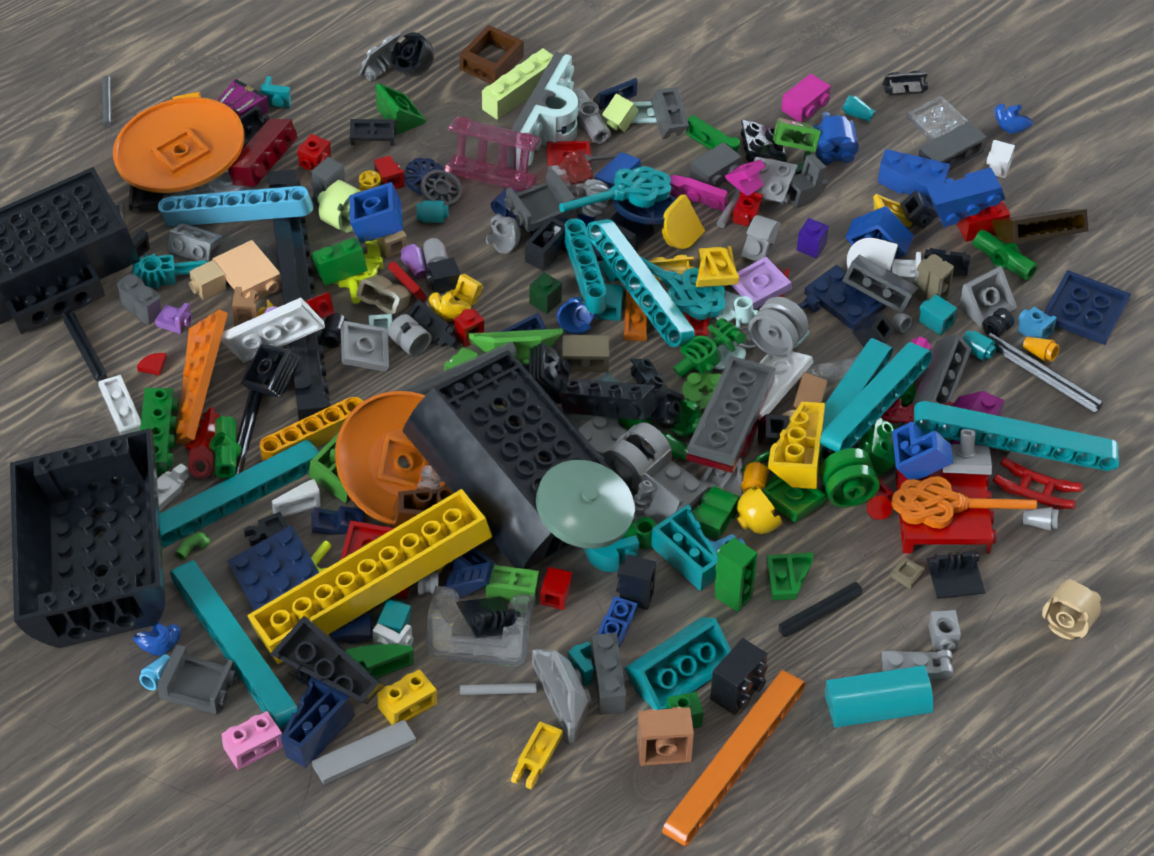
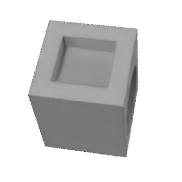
M956 610L931 612L928 627L933 651L958 649L961 633Z

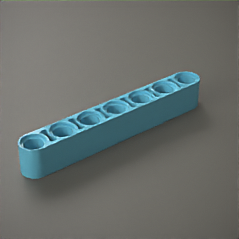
M293 186L166 197L159 202L158 209L165 224L170 227H176L181 223L200 225L306 216L312 212L313 203L305 187Z

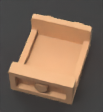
M253 240L213 258L225 273V278L235 290V287H242V297L244 298L250 296L251 289L255 291L256 302L282 288L280 272Z

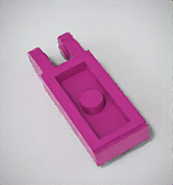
M670 176V194L678 198L680 195H686L690 201L708 205L713 209L724 211L728 204V192L726 190L688 177Z

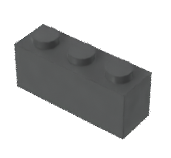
M969 121L962 126L956 127L953 131L941 135L929 144H924L919 149L918 157L950 164V171L982 154L985 150L987 136Z
M860 254L851 262L842 280L899 313H904L909 307L919 288Z
M617 633L592 635L591 656L594 665L599 714L625 713L626 693Z

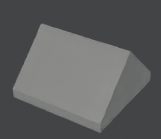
M1002 266L963 285L960 307L979 327H982V322L988 316H992L998 308H1005L1009 312L1017 309Z

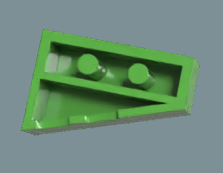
M337 434L310 461L308 477L315 479L316 483L346 503L349 495L339 479L335 462Z

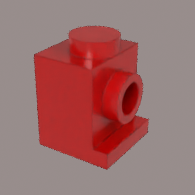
M391 155L374 160V171L379 173L381 177L380 185L392 182L395 190L405 187L404 171L400 169L398 163H394Z
M740 191V196L733 212V223L749 227L753 218L761 212L763 194L753 192L747 196Z
M475 308L472 310L465 309L459 316L455 317L454 335L464 347L472 345L469 342V330L472 329L474 333H484V319Z

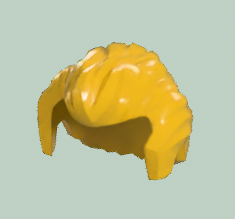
M455 289L447 292L442 297L437 292L429 297L431 309L446 322H454L455 317L459 316L463 310L472 308L469 303L454 299V296L457 294Z

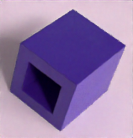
M808 218L799 231L797 251L817 259L827 245L829 226Z

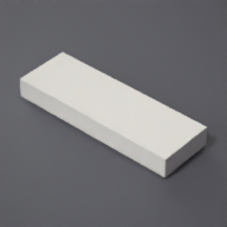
M121 375L98 381L101 393L120 435L140 431L141 419Z

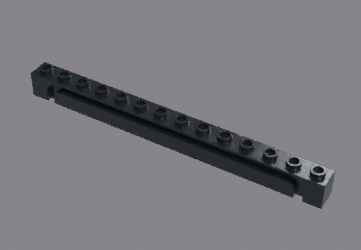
M294 169L268 172L269 188L301 186L300 178H295ZM305 216L273 219L284 305L299 298L306 301L316 297V293H311V290H315L314 278L308 274L312 273L311 259H306V257L310 256L309 243H304V240H308L307 227H302V224H306ZM321 330L289 343L290 350L300 357L297 363V370L293 373L299 421L331 406L330 398H325V394H329L328 381L323 380V376H326L325 362L320 363V359H324L323 345H318V341H322Z

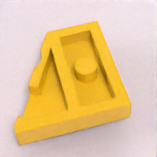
M725 247L703 249L696 287L738 284L740 277Z

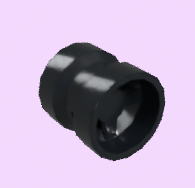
M998 308L992 316H988L982 322V328L987 335L991 332L1000 337L1004 331L1009 330L1014 325V318L1007 309Z

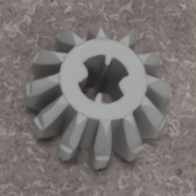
M587 179L581 185V190L578 191L579 195L576 199L609 191L610 189L602 181ZM608 200L580 207L578 211L584 216L597 217L605 212Z

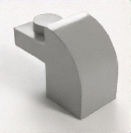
M756 215L746 233L748 236L741 257L756 262L766 257L770 244L774 245L781 223Z

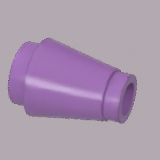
M415 244L404 247L401 250V260L416 279L425 277L427 270L421 248Z

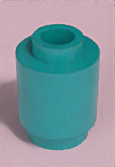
M423 200L422 203H417V221H422L423 223H444L445 218H449V205H445L444 200Z
M970 330L962 337L971 348L970 354L982 361L993 357L996 351L994 340L977 331L972 332Z

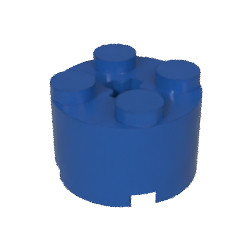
M829 116L822 119V123L818 126L817 124L813 126L821 131L815 154L824 165H829L833 161L850 163L855 159L854 155L859 150L855 124L852 120L851 122L848 121L845 116Z

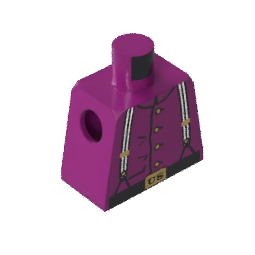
M236 78L218 98V102L230 107L238 117L255 106L261 108L262 116L268 112L267 95Z

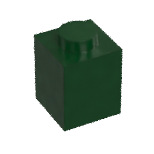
M545 272L529 285V303L546 314L562 300V283Z

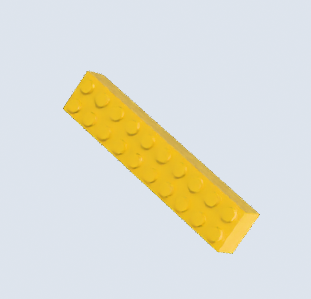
M460 489L247 616L256 635L270 654L303 616L310 618L324 632L330 634L491 538L492 535L486 518L465 492ZM272 656L277 665L283 662L282 660Z

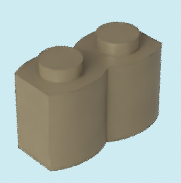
M373 275L361 280L356 294L365 303L376 304L379 309L390 314L407 309L412 297L409 289L402 285H393L390 280L380 275Z

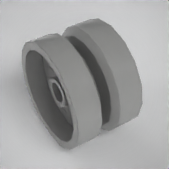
M777 296L769 298L764 303L759 312L750 320L748 331L755 345L762 351L772 356L782 357L787 356L794 349L797 342L806 334L809 324L807 316L795 302Z

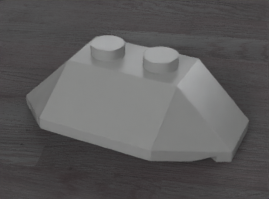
M532 650V665L569 744L573 743L588 716L589 704L591 703L590 693L588 689H583L579 670H574L570 660L555 650Z

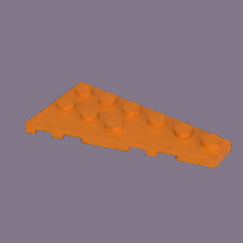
M220 309L189 328L178 425L176 428V443L181 445L190 443L196 436L228 315L227 312Z

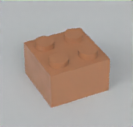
M673 707L671 709L638 711L637 746L640 766L691 762L694 731L690 708Z

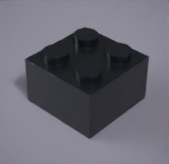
M742 638L713 670L710 700L733 715L741 708L745 709L750 703L752 695L755 692H760L766 684L765 673L768 669L766 664L768 653Z

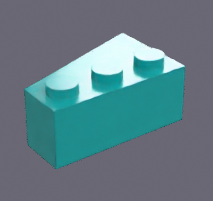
M687 504L652 528L651 547L701 592L716 580L717 572L715 568L718 556L708 538H705L700 523L695 520L690 505Z

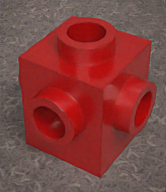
M311 134L297 149L299 166L311 171L314 170V167L320 165V162L326 160V157L331 158L330 141Z

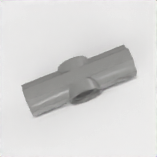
M580 88L572 89L578 98L577 117L579 118V126L587 131L593 142L598 144L605 143L611 133L598 113V105L591 102L584 90Z

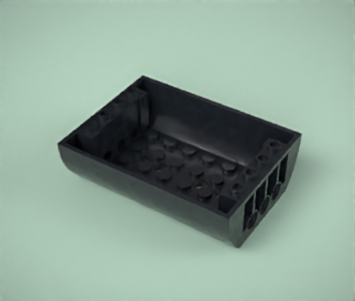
M509 350L433 387L413 410L402 430L446 485L454 493L462 489L486 518L492 535L491 539L515 568L529 569L571 545L552 534L538 514L536 493L544 475L552 467L570 460L591 461L612 470L517 357ZM495 405H503L505 409H498ZM508 421L517 422L520 426H511ZM538 456L547 457L550 462H542Z
M151 428L11 462L14 622L24 633L39 642L63 648L156 625L164 611L165 590L155 440ZM104 512L102 517L95 518L98 513ZM106 531L103 536L96 537L99 532ZM108 570L104 576L98 577L101 571Z

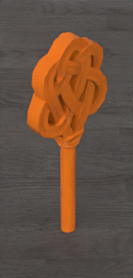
M936 476L929 477L923 481L915 479L906 480L902 483L901 489L894 493L891 505L895 511L901 514L902 519L909 524L924 523L932 528L941 529L947 527L952 522L954 513H960L968 508L1036 510L1037 500L968 498L963 494L961 495V493L953 492L951 484L945 478Z

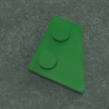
M813 552L766 556L772 601L798 598L813 563Z

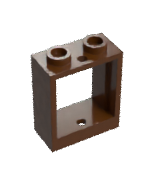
M487 25L459 54L460 70L492 84L502 75L507 74L524 57V41ZM489 43L507 51L496 64L478 56Z

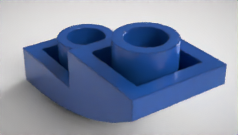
M614 596L607 616L605 615L598 634L617 633L618 645L620 647L636 614L638 603Z

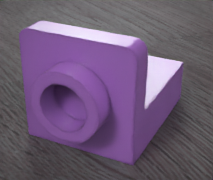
M184 303L181 309L165 304L155 319L156 326L181 334L192 321L190 305Z

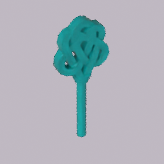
M647 166L638 167L634 170L619 169L615 172L614 186L609 191L560 203L559 209L561 212H566L610 199L620 201L629 199V202L633 205L648 208L653 206L655 202L669 198L671 179L666 173Z
M640 256L651 273L662 279L661 281L665 287L669 289L667 294L680 311H685L689 316L697 320H705L708 317H718L723 314L726 304L724 287L722 285L696 287L698 268L687 269L683 272V275H680L677 272L664 271Z

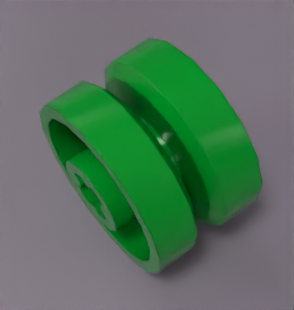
M848 448L835 452L826 458L820 466L819 474L826 487L825 490L828 498L837 507L849 508L861 505L874 497L879 490L880 482L873 469L871 459L868 453L862 449Z

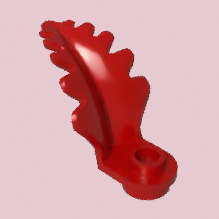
M213 407L208 408V411L203 413L205 419H200L199 421L201 427L197 428L196 433L198 435L195 436L194 443L184 446L190 450L189 472L198 479L208 477L213 470L215 452L210 449L209 444L215 436V420L220 417L218 413H215ZM199 462L205 464L204 471L198 470L197 465Z

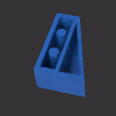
M885 149L880 163L878 183L899 194L904 192L911 195L916 190L930 198L926 184L932 183L933 186L944 184L945 179H948L950 164Z
M991 167L965 174L963 179L955 181L952 178L945 179L944 184L933 186L932 183L926 184L932 205L944 228L949 225H955L960 220L976 215L981 210L995 206L1006 199L1003 189Z

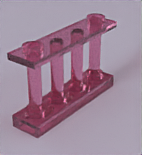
M456 117L449 126V131L458 133L456 155L453 154L446 164V171L454 175L505 188L511 187L517 191H524L535 185L537 175L528 173L529 153L535 150L540 142V137L533 136L530 133H521L473 121L466 117ZM467 135L479 138L477 160L465 157ZM488 141L500 143L498 165L486 162ZM509 146L521 149L519 171L507 167Z

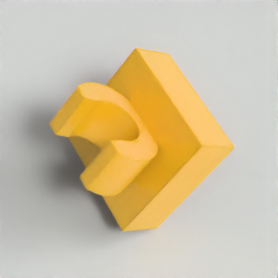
M462 274L459 276L455 288L457 292L455 297L470 305H475L484 286L470 276Z

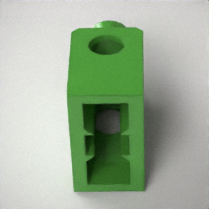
M778 118L773 140L779 145L816 152L821 131L806 123ZM806 133H809L808 139H807V141H806V140H805Z

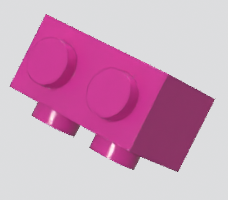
M809 74L783 95L781 111L802 123L807 118H811L821 107H825L829 103L831 86L813 74Z

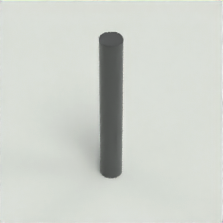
M103 76V126L110 127L112 125L111 77Z

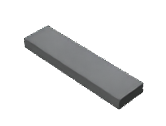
M402 720L313 760L312 766L323 785L416 744V737L406 721Z

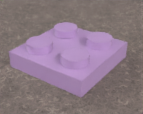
M767 257L738 271L737 273L740 277L738 284L731 285L741 296L752 299L753 309L762 306L769 298L780 296L792 289V283Z

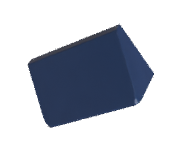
M633 78L599 92L593 98V102L601 110L607 108L616 94L625 99L636 96L638 79Z

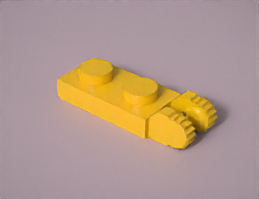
M539 721L518 759L511 782L517 784L526 768L531 770L530 776L526 780V788L532 790L539 774L543 773L563 736V730Z

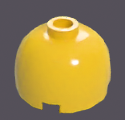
M756 485L741 495L737 506L740 515L737 521L744 530L749 528L753 533L763 535L776 530L783 524L779 515L773 516L775 508L759 488H756Z

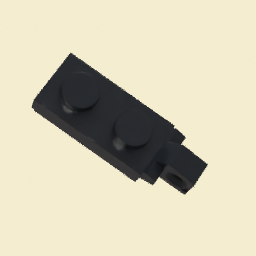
M419 299L407 313L432 335L434 343L442 347L448 344L455 350L462 344L453 336L455 330L452 326Z

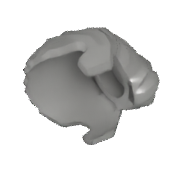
M497 214L491 218L490 224L493 234L486 236V243L492 244L499 253L508 254L519 244L520 228L514 218Z

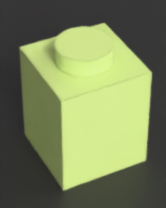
M616 94L602 116L607 121L606 125L614 131L619 129L625 133L639 110L634 103Z

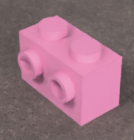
M267 711L260 715H254L248 721L238 726H232L221 734L223 748L237 770L283 748L282 732Z

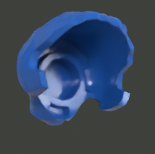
M999 104L995 108L996 120L1001 129L1007 133L1015 134L1025 131L1034 123L1027 116L1019 115L1018 111L1022 109L1021 105L1010 106L1006 109L1005 104Z
M581 297L569 299L557 312L559 326L567 333H588L591 330L590 322L597 317V314L587 311Z
M158 622L152 626L151 632L142 631L135 634L133 638L135 643L142 650L156 656L164 655L172 649L180 638L181 630L178 625L170 624L167 628Z

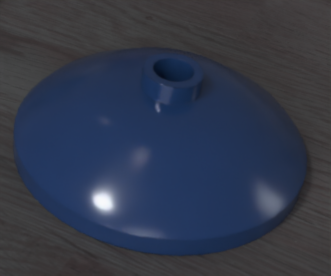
M670 194L668 199L655 202L653 206L648 208L633 205L629 202V199L623 201L613 200V205L622 217L633 223L643 226H656L664 224L665 218H663V215L676 198Z

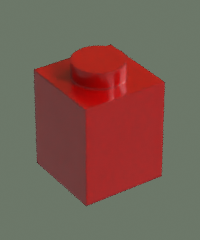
M548 567L540 590V605L561 610L565 609L572 588V572Z

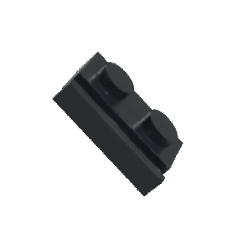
M130 184L129 211H133V208H139V210H159L158 204L163 199V193L145 191Z

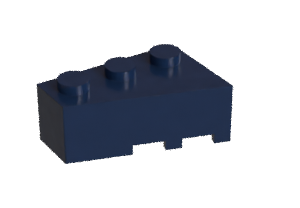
M312 676L305 695L302 694L299 700L300 705L296 713L292 714L281 736L286 757L305 768L355 717L350 696Z

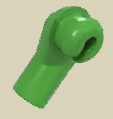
M198 532L184 539L176 550L175 556L180 560H185L195 546L198 545L201 549H205L210 543V538L206 537L205 533Z

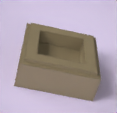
M904 557L891 571L890 577L911 589L924 575L925 569Z

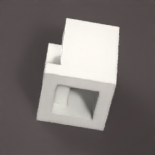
M993 140L986 164L990 165L996 176L1006 178L1012 162L1015 145Z

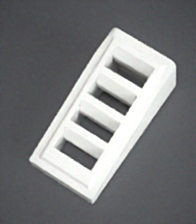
M315 479L309 480L272 500L273 514L281 512L283 517L321 506L320 491Z

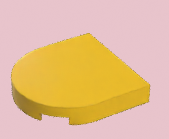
M680 195L663 215L665 219L662 234L666 243L671 247L677 249L689 248L705 232L686 195Z

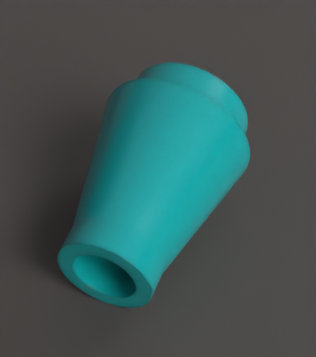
M849 95L842 107L846 115L868 122L872 120L876 112L856 95L854 97Z

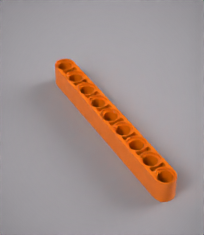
M782 670L776 676L664 824L662 834L683 846H687L799 699L805 688V681L785 670Z

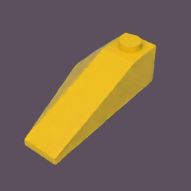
M801 402L790 418L789 425L786 429L782 430L779 440L770 449L768 468L791 487L817 489L821 454L820 438L823 433L825 403Z

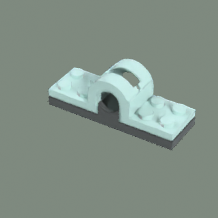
M555 52L507 136L508 169L523 173L527 165H531L535 151H539L541 145L546 146V141L575 140L577 136L578 98L572 91L574 82L571 81L574 72L572 56L566 54L564 56L563 53ZM563 126L566 128L563 134L561 131L557 132V130H562Z

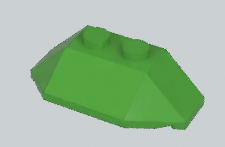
M563 328L469 333V342L483 354L513 342L517 350L515 355L520 362L522 361L523 365H529L530 347L534 348V345H541L543 342L551 348L562 336Z

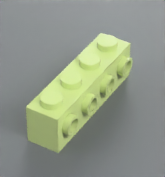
M542 48L537 53L532 54L527 60L518 64L510 72L502 75L497 81L486 86L482 90V110L499 120L527 100L553 55Z

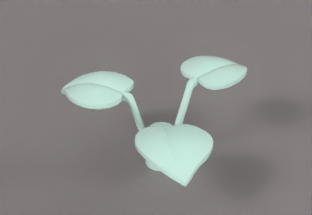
M725 290L726 304L724 312L715 318L717 320L724 318L727 322L736 318V326L740 329V324H748L758 311L753 310L751 298ZM807 330L806 334L797 342L794 348L799 346L809 336V330ZM735 341L733 342L736 349L734 352H731L722 344L721 346L719 345L718 349L722 358L720 363L713 368L724 370L730 356L745 359L746 350L743 347L737 346L738 344Z

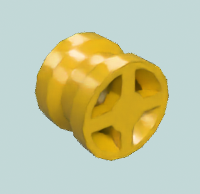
M368 170L359 175V190L365 191L381 186V177L376 171Z

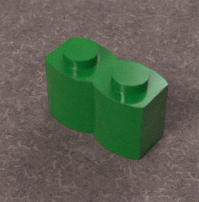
M715 486L709 492L706 491L704 493L700 507L695 508L692 512L695 520L700 523L704 535L716 540L721 539L728 525L738 512L737 506L740 496Z

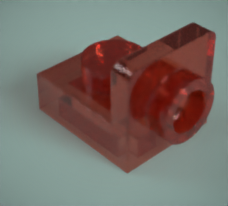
M573 152L563 157L559 167L560 170L565 169L571 186L593 178L584 152L577 155Z

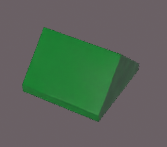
M380 83L375 86L376 108L385 120L395 121V132L397 135L425 124L427 120L406 94Z

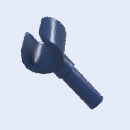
M810 294L798 306L801 309L808 307L812 312H816L821 308L819 304L821 301L817 296Z

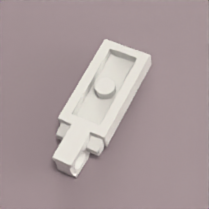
M179 464L172 472H165V474L157 479L159 512L182 492V487L185 485L184 481L189 478L188 468L183 464Z

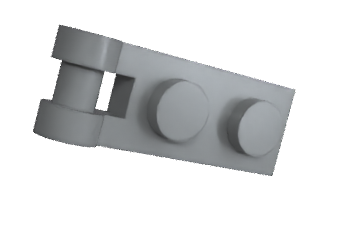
M940 650L939 652L882 651L881 654L882 672L925 665L929 679H949L954 675L953 667L950 665L952 662V652L949 650ZM933 664H940V666L933 667Z

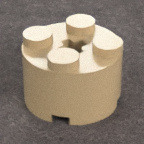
M1068 579L1057 587L1043 607V618H1047L1050 623L1048 627L1058 636L1071 640L1075 637L1083 638L1101 613V597L1097 592L1091 591L1072 579Z

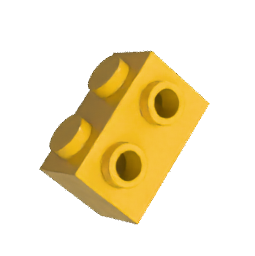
M419 669L413 673L406 674L398 682L382 688L377 693L378 708L391 725L402 720L407 722L437 705V689Z

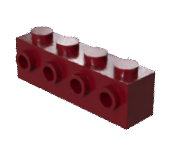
M269 119L241 150L236 161L228 168L233 185L254 187L259 184L261 179L298 138L292 119Z

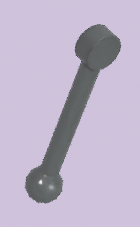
M621 152L615 155L592 157L585 154L582 157V162L589 164L590 161L614 159Z

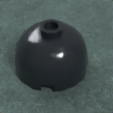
M411 32L403 36L405 39L401 43L397 42L391 55V62L400 73L416 77L427 72L432 66L435 53L432 44L420 33Z

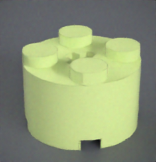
M337 180L318 196L320 220L338 230L347 233L353 232L354 230L350 224L349 195L362 191L341 180Z

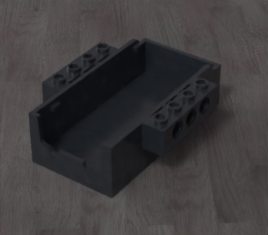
M94 167L0 208V324L13 319L21 334L105 297L100 279L139 262L128 228Z

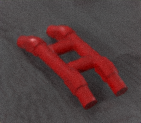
M1005 456L1000 461V465L1008 469L1013 475L1022 478L1020 485L1005 479L998 473L992 479V482L1009 494L1037 500V502L1057 510H1074L1076 501L1052 496L1054 489L1066 493L1083 491V483L1056 479L1035 472L1017 462H1013ZM1031 481L1044 484L1043 492L1039 493L1028 489Z

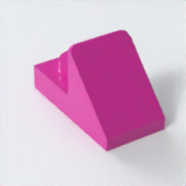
M762 159L746 163L725 175V178L748 196L763 186V182L759 177V171L764 169L765 165Z

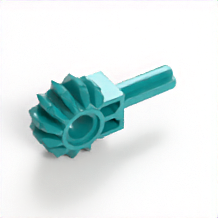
M153 253L148 256L144 254L143 258L138 257L139 262L133 264L132 273L143 281L144 286L159 289L160 285L176 284L175 275L190 274L191 270L208 262L200 260L174 263L173 255L156 256Z

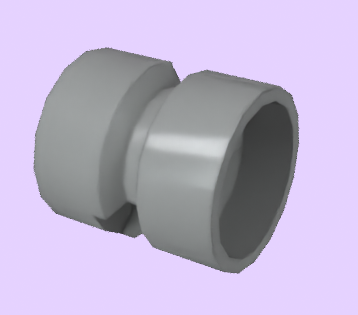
M408 314L396 318L388 330L389 338L401 346L411 357L421 355L429 347L432 340V335Z

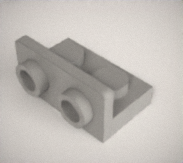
M181 223L170 230L167 251L195 261L206 260L210 262L211 251L221 244L222 235Z

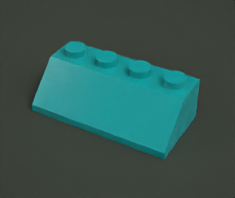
M700 617L626 666L624 670L634 690L653 709L662 710L666 708L668 697L691 693L711 680L713 670L731 651V648L716 618Z

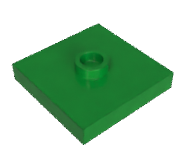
M781 478L761 490L775 509L795 523L826 503L828 497L819 489L791 487Z

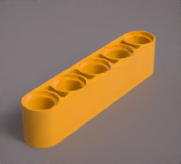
M358 397L347 398L264 437L259 445L261 462L305 440L311 441L316 448L331 441L339 433L348 415L363 400Z

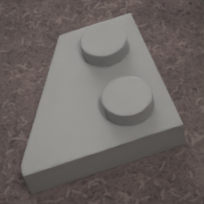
M739 458L733 473L708 467L700 480L708 486V492L715 486L741 497V458Z

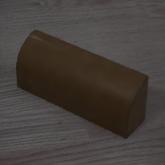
M1060 209L992 220L996 235L1005 243H1020L1089 232L1087 209Z

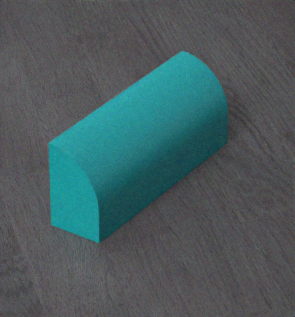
M925 665L826 680L824 695L834 728L933 713V694Z

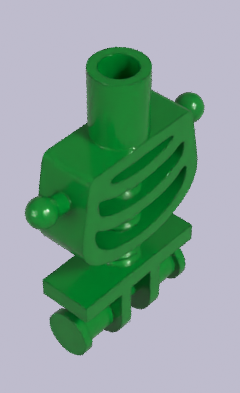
M721 318L716 323L718 329L712 325L708 326L713 339L707 336H696L687 344L681 346L680 352L684 359L676 364L673 370L679 378L684 377L694 368L701 374L706 371H712L713 367L719 364L722 358L718 349L719 345L721 346L722 344L731 352H734L736 349L732 342L735 341L737 344H742L746 339V335L733 323Z

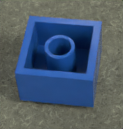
M392 182L349 195L350 224L360 243L373 241L376 238L395 234L403 230L401 200Z

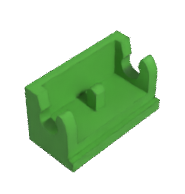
M494 565L489 584L486 585V598L501 597L504 602L535 606L536 591L539 585V571Z

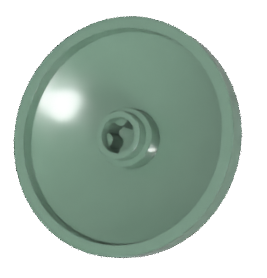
M570 460L552 467L542 478L536 493L537 511L547 529L562 541L581 548L595 549L616 543L626 534L634 517V499L626 483L609 468L591 461Z

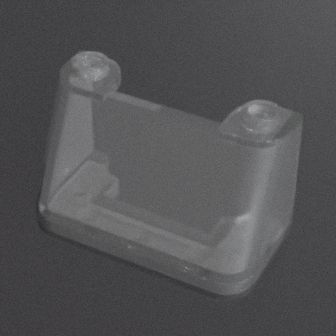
M435 586L427 619L426 649L428 654L433 658L503 666H519L523 664L528 652L535 595L518 594L513 596L509 603V610L514 608L516 611H519L521 618L517 617L513 625L504 627L503 635L475 638L456 604L457 601H460L458 592L450 587Z

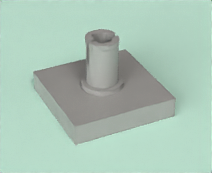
M968 429L962 430L960 444H951L953 464L942 468L943 473L991 475L992 462L989 447L974 445L975 432Z

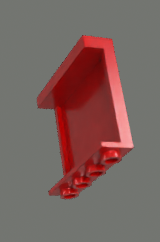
M896 469L895 482L896 491L901 489L902 483L909 479ZM942 469L919 479V481H923L929 477L939 476L945 478L951 484L953 492L961 493V495L963 494L968 498L992 499L991 491H987L989 474L943 473ZM968 508L960 513H954L952 522L947 527L941 529L932 528L924 523L909 524L899 514L903 554H912L914 544L985 545L986 554H990L992 544H996V529H992L994 511L989 508Z

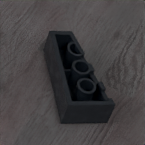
M306 616L299 620L270 654L367 705L384 686L382 682Z

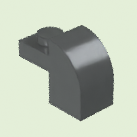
M814 154L806 156L802 172L794 175L787 194H790L789 202L796 208L814 201L828 184V181L824 178L827 167Z

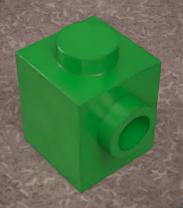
M697 692L667 698L666 708L664 709H671L673 707L690 708L693 728L702 727L704 712Z

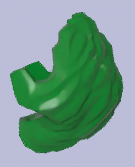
M684 399L680 401L681 423L676 424L673 428H669L677 437L681 438L693 435L702 417L700 404Z

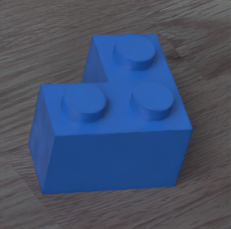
M884 206L853 219L845 238L851 245L864 238H876L898 244L894 258L896 259L907 254L914 236L887 206Z
M912 421L892 431L896 469L909 480H919L953 464L951 444L936 430L926 434Z

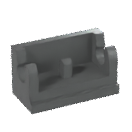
M678 87L658 89L651 99V104L662 139H667L674 132L679 136L689 127Z

